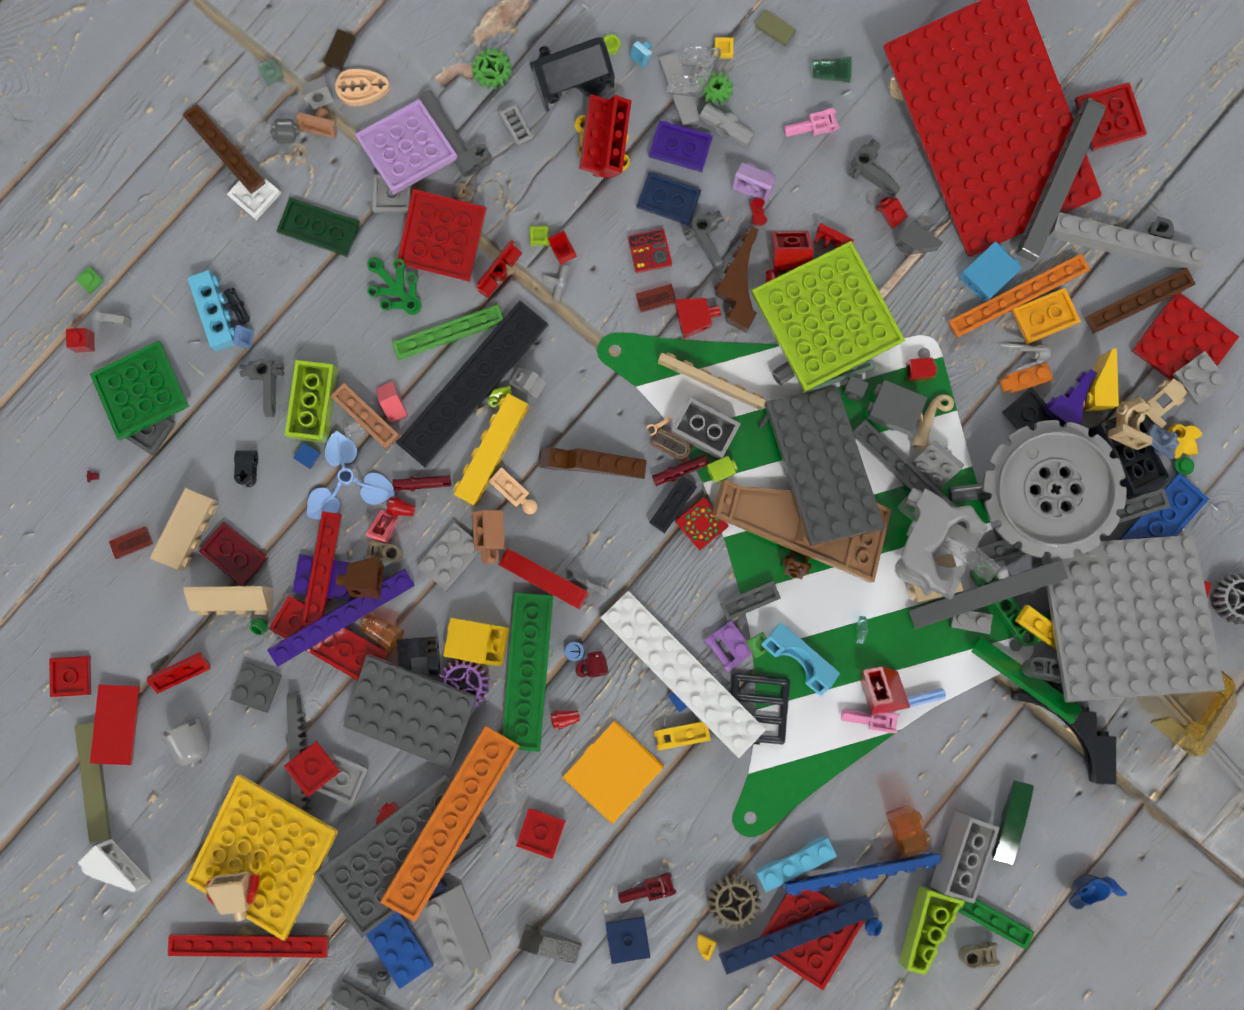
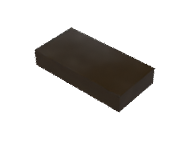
M337 29L323 63L342 71L356 39L355 35Z

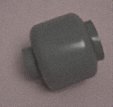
M291 118L275 119L274 124H271L273 140L276 139L278 144L294 143L296 136H299V127L294 125V121Z

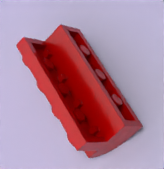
M592 94L588 97L579 169L591 172L593 176L601 178L616 177L623 172L632 100L614 95L609 100Z

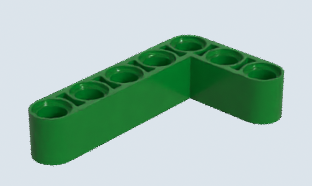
M976 565L970 570V577L977 587L999 580L988 565ZM979 568L984 570L985 573L982 579L977 575ZM1012 597L1004 600L1007 602L1006 610L1001 609V601L990 604L1019 645L1033 646L1041 641V639L1019 623L1017 626L1012 624V618L1014 616L1018 617L1021 609ZM1049 608L1041 615L1052 622ZM1026 632L1030 635L1029 642L1024 641L1023 636Z

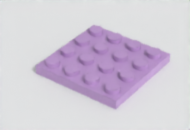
M420 99L355 134L356 139L393 195L458 158Z

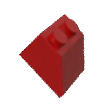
M809 231L771 232L774 270L786 271L795 269L813 260L814 248Z

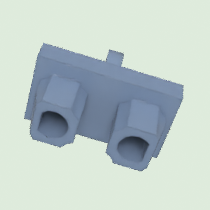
M1156 424L1150 425L1149 431L1145 434L1152 437L1151 446L1154 447L1155 453L1159 456L1165 455L1169 459L1175 458V449L1179 445L1177 434L1173 431L1167 433Z

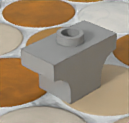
M518 368L508 384L530 397L538 398L547 382L541 379L534 371Z

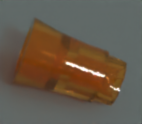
M367 614L359 625V629L365 635L372 638L389 653L396 648L397 639H402L404 629L396 627L372 614Z

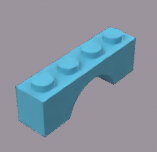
M782 622L771 630L761 644L774 657L787 655L795 658L804 668L806 674L805 684L819 696L828 691L840 675L832 665L825 661Z
M822 835L808 842L796 853L780 860L770 861L756 868L755 871L765 892L837 857L829 839Z

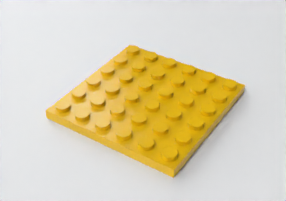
M237 775L186 882L207 894L206 887L209 878L204 875L206 868L219 866L220 875L250 872V875H252L250 863L257 861L256 868L258 869L260 861H264L265 869L259 872V876H261L259 889L255 901L245 911L246 918L278 938L285 940L316 879L314 873L322 867L338 830L243 775Z

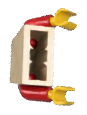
M257 861L250 863L252 875H250V872L220 875L219 866L206 868L204 875L209 878L206 887L207 900L217 908L220 914L233 913L235 921L245 919L247 916L245 911L255 901L261 877L259 872L265 869L264 861H260L258 869L256 868Z

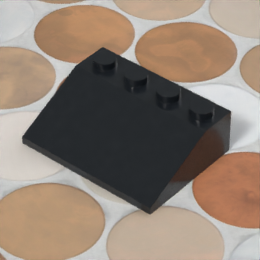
M1116 417L1089 429L1088 436L1099 435L1112 448L1109 454L1110 458H1118L1120 460L1125 478L1121 479L1119 484L1127 489L1126 497L1134 495L1169 477L1153 446L1148 445L1136 450L1108 437V430L1116 427ZM1143 422L1140 423V431L1147 433Z

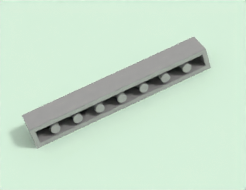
M1060 212L1048 236L1049 238L1177 270L1188 268L1190 273H1195L1203 268L1207 252L1205 248Z

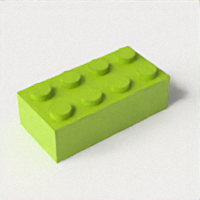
M295 360L284 434L286 437L304 441L328 442L334 400L330 396L336 391L339 370L334 364Z

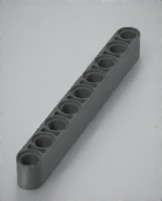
M1086 98L1082 103L1016 249L1017 255L1032 262H1035L1040 256L1105 112V105L1091 98Z

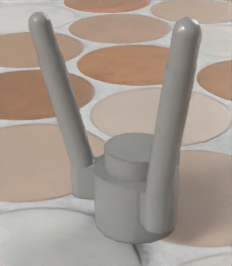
M1000 344L1001 347L1018 348V351H1030L1031 358L1035 359L1031 363L1016 368V372L1043 364V360H1048L1051 354L1048 345Z

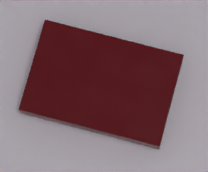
M222 522L199 550L203 556L240 586H246L269 558L226 522Z

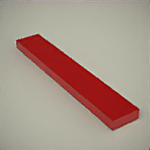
M322 511L301 626L306 627L325 614L342 514Z

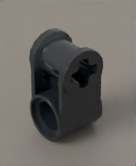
M236 450L234 454V480L244 487H252L257 481L259 459L256 450Z

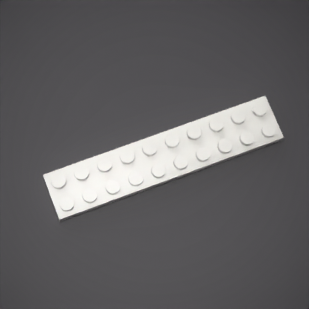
M629 591L601 617L606 625L737 758H740L766 731Z

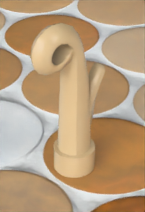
M937 396L928 406L924 417L921 413L912 447L924 450L928 446V439L936 410L938 408L942 411H950L954 406V400L951 396ZM946 401L948 402V405L943 406L941 402Z

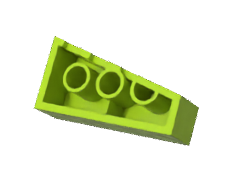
M919 885L899 964L906 970L926 975L938 953L937 949L940 943L944 942L947 930L951 923H954L957 917L955 915L959 908H962L965 901Z

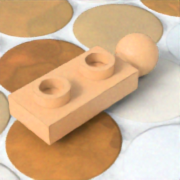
M502 467L489 480L516 508L522 504L523 511L529 515L537 511V503L532 499H527L530 493Z

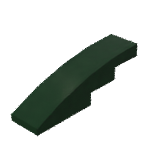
M1013 781L1002 811L1003 819L997 834L998 841L992 854L994 860L1013 865L1031 804L1034 789L1032 784Z

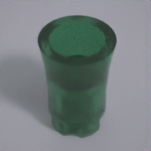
M852 56L813 60V79L850 83Z

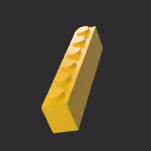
M507 394L506 398L502 397L500 400L498 413L492 415L489 422L491 424L488 431L485 430L483 432L479 448L476 447L471 455L473 457L471 463L466 464L462 472L464 474L462 480H458L453 489L456 497L477 507L489 484V480L493 477L529 409L528 403L510 394Z

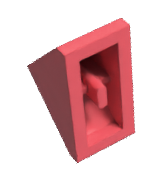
M393 381L376 388L379 403L390 423L408 416Z
M380 510L366 536L390 544L399 516L390 515L391 513Z

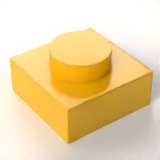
M715 37L714 58L733 59L734 38Z

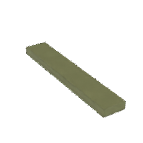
M94 722L74 725L89 843L111 839L102 764H90Z

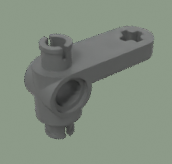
M871 139L868 145L864 144L857 151L850 162L851 168L847 171V174L849 176L853 174V179H857L860 174L888 195L895 196L900 190L899 185L872 165L878 157L877 151L881 145L877 142L874 146L876 140ZM859 158H864L867 163H861Z
M719 210L713 214L707 212L706 214L696 216L689 223L690 227L683 230L684 236H687V241L694 237L696 238L716 271L722 269L724 265L708 235L718 229L717 224L724 221L723 215L720 216L721 212ZM702 223L705 224L707 228L701 230L697 227V225Z
M258 359L256 361H249L248 365H240L239 369H242V371L239 370L241 377L249 376L250 380L263 381L265 417H274L276 414V375L284 376V371H282L284 370L283 363L275 364L273 360ZM267 366L266 373L261 374V368Z

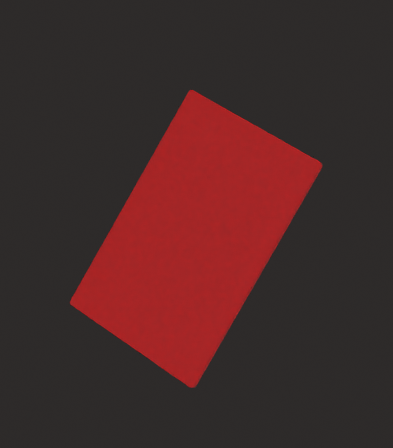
M980 0L883 45L956 230L969 257L987 250L995 241L1000 244L1024 233L1074 122L1028 1ZM1085 154L1059 211L1060 213L1065 214L1100 198L1102 195L1087 154Z

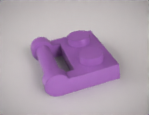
M732 621L704 640L706 646H710L723 664L725 672L730 671L752 654L746 640ZM720 637L735 658L731 662L715 642V639Z

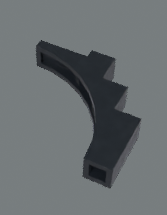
M1058 683V686H1052L1064 695L1062 683ZM1019 689V692H1012V700L1029 702L1043 707L1055 714L1069 727L1084 751L1088 765L1089 782L1116 785V736L1109 735L1107 731H1097V712L1089 711V707H1081L1083 709L1075 722L1071 724L1024 689Z

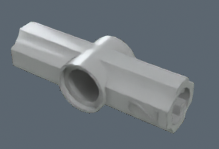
M710 104L705 105L699 116V119L715 128L719 136L731 138L745 148L749 145L755 132L740 124L735 115L728 112L724 114Z

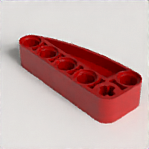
M508 548L498 563L504 569L579 610L589 595V592Z

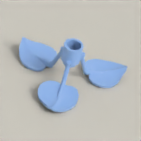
M338 431L331 435L326 444L325 458L331 466L335 467L341 464L342 469L338 472L339 482L332 494L326 488H317L311 492L307 501V516L312 519L321 520L322 511L332 513L339 511L340 501L335 496L341 485L349 486L355 482L363 486L360 491L361 497L366 503L371 505L381 504L395 495L392 484L381 474H367L364 478V483L354 478L353 472L345 467V463L348 464L355 460L357 448L349 438L343 436Z

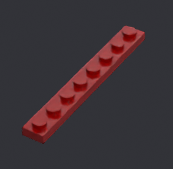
M170 934L168 936V956L327 958L329 936L288 935L285 940L275 935Z

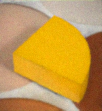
M698 933V950L702 957L709 961L717 942Z

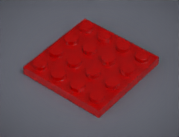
M413 189L397 259L404 260L407 267L470 282L487 207Z
M1179 292L1171 297L1131 352L1166 378L1172 380L1175 379L1172 376L1173 373L1203 352H1206L1215 365L1218 366L1239 336Z
M808 889L794 896L786 893L760 937L836 907L839 904L819 891L810 892ZM864 920L772 956V958L823 991L864 924Z

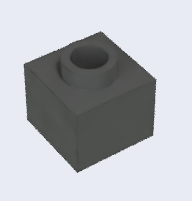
M850 376L842 393L850 400L860 401L869 383Z

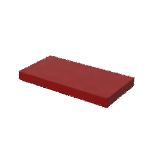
M98 684L90 764L132 765L140 686Z

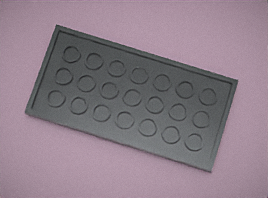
M838 387L766 401L765 407L809 546L883 530L885 526Z
M443 774L314 873V876L361 938L396 912L380 903V900L450 785L451 780L446 774ZM478 817L444 874L492 837Z

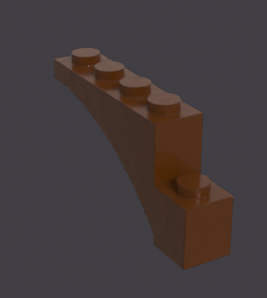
M753 226L750 231H745L741 239L743 241L741 248L737 246L732 256L735 258L732 264H727L723 272L726 274L724 279H719L715 287L717 290L716 297L733 305L730 306L726 314L728 317L727 323L745 333L749 330L757 314L751 304L747 280L749 256L759 229Z
M548 447L541 450L540 468L645 479L647 460L580 448L565 450Z

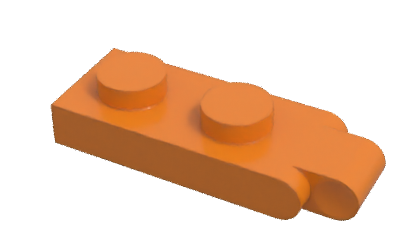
M1048 362L1005 375L1006 379L999 381L1003 392L1010 390L1012 394L1051 382L1054 379Z

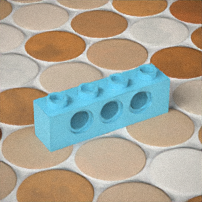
M207 270L187 277L210 348L217 352L234 346L235 328L231 326L232 316L224 305L226 298L218 287L221 285L218 276ZM212 290L211 294L205 297L206 292ZM214 307H217V312L211 314V310ZM223 324V329L217 332V327Z

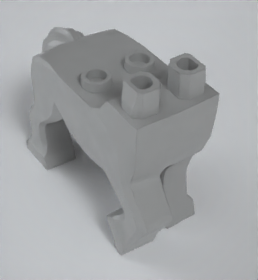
M913 488L906 504L915 508L913 514L916 517V521L913 520L906 534L909 536V539L900 559L895 565L896 575L901 580L920 587L925 596L930 595L934 591L951 600L967 567H942L934 561L932 555L939 548L945 537L963 544L974 552L984 534L980 532H985L988 526L978 517L973 507L963 506L954 508L944 499L927 489L921 492ZM961 521L965 522L967 529L960 526L957 523Z

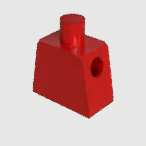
M706 298L675 300V309L683 339L711 328V318L721 316L719 305L708 307Z

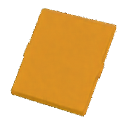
M614 720L599 738L586 748L584 754L562 778L613 824L634 800L636 801L641 796L644 789L665 766Z

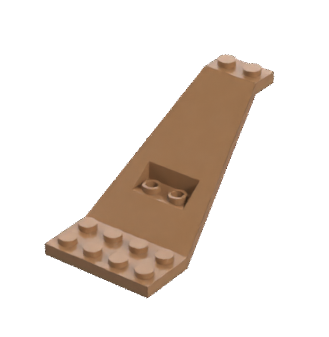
M725 479L721 481L712 516L871 583L875 581L891 509L877 503L885 526L881 531L809 546L792 490L744 487Z

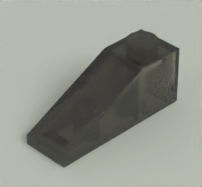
M526 924L518 949L542 957L576 963L582 943Z

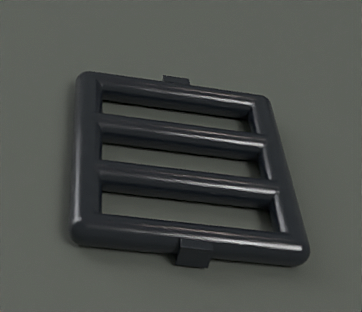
M759 673L758 675L733 674L731 695L737 701L780 705L779 717L751 714L759 723L779 725L778 736L761 735L753 744L769 743L783 745L785 743L790 680L788 678L768 677L766 674ZM740 682L782 686L781 697L739 693Z

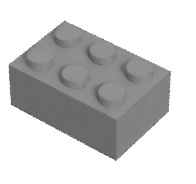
M689 397L671 430V434L720 460L723 458L741 423Z

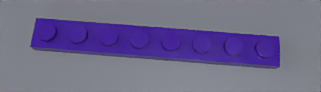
M404 568L382 582L381 599L355 597L268 648L267 651L276 666L279 667L415 585Z

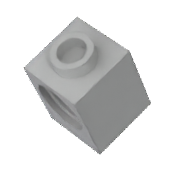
M323 76L303 84L305 92L302 95L305 102L311 104L313 110L334 102Z

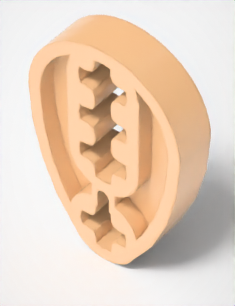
M348 69L342 72L336 79L335 90L339 99L344 104L355 107L370 104L381 99L389 93L390 84L387 78L376 72L364 69ZM380 83H383V84H384V86L382 87V89H379V87H378V86H380ZM355 84V85H356L355 91H352V90H351L352 85ZM362 84H365V86H366V87H364V90H361V89H360V87L362 86ZM344 85L347 86V88L345 89V92H343V91L341 90V89H343V86H344Z

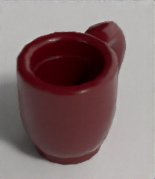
M602 651L588 653L586 659L577 664L575 668L576 675L581 678L587 676L592 678L609 674L607 661ZM585 662L587 667V673L583 672V665Z

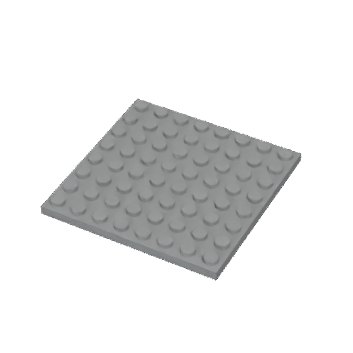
M1195 535L1101 541L1100 545L1087 553L1080 554L1075 549L1072 558L1061 559L1068 579L1047 585L1046 589L1065 702L1225 690ZM1047 552L1041 557L1042 565L1060 560L1049 559Z

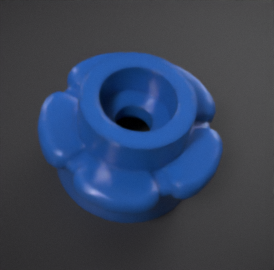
M872 917L866 921L865 930L868 936L873 935L877 937L881 933L883 924L877 917Z

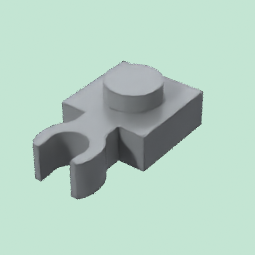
M95 312L93 318L97 322L130 328L132 322L125 317V314L120 312H114L113 314Z

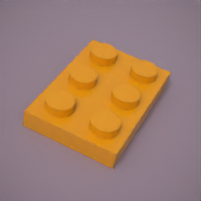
M1066 288L1012 310L1027 345L1081 322Z

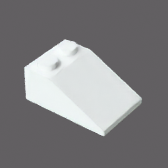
M112 839L95 845L78 862L81 870L86 875L131 892H135L151 882Z

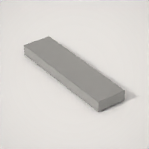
M677 52L659 57V62L682 127L700 122L701 119H699V113Z

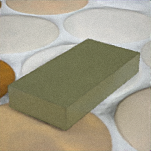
M767 10L764 11L755 24V28L786 47L796 32L795 28Z

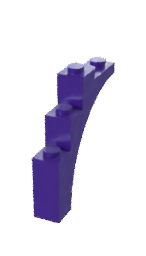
M1092 369L1086 372L1082 371L1075 379L1077 381L1075 386H1070L1064 393V396L1052 397L1046 404L1048 408L1045 413L1054 420L1059 421L1062 428L1067 422L1082 425L1084 399L1097 373ZM1061 467L1060 472L1067 476L1066 469Z

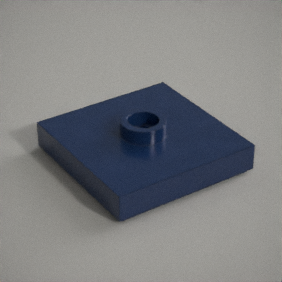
M644 916L605 922L611 964L651 958Z

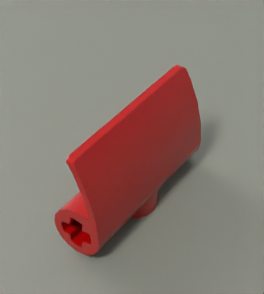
M513 240L506 244L475 285V289L486 298H489L499 284L496 281L501 282L507 278L508 270L506 264L513 267L523 254L513 245L515 242ZM502 268V272H499V271H498V272L496 273V271H495L496 269H497V270H500V269Z

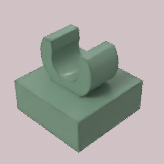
M274 59L267 60L258 67L268 86L284 78Z

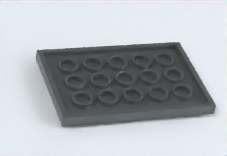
M368 654L343 727L451 769L477 696Z

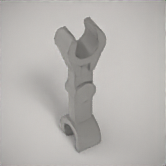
M567 568L568 571L573 573V576L571 578L563 576L564 579L567 581L575 579L581 582L582 585L588 588L591 587L596 593L604 597L608 596V589L596 584L593 585L586 579L583 580L576 576V572L573 569Z

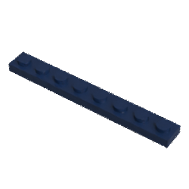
M863 895L721 952L719 957L726 975L872 917L874 912L867 895Z

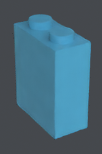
M995 241L963 271L959 278L985 303L1014 277L1022 267L1015 258L1006 252V249L1001 244Z

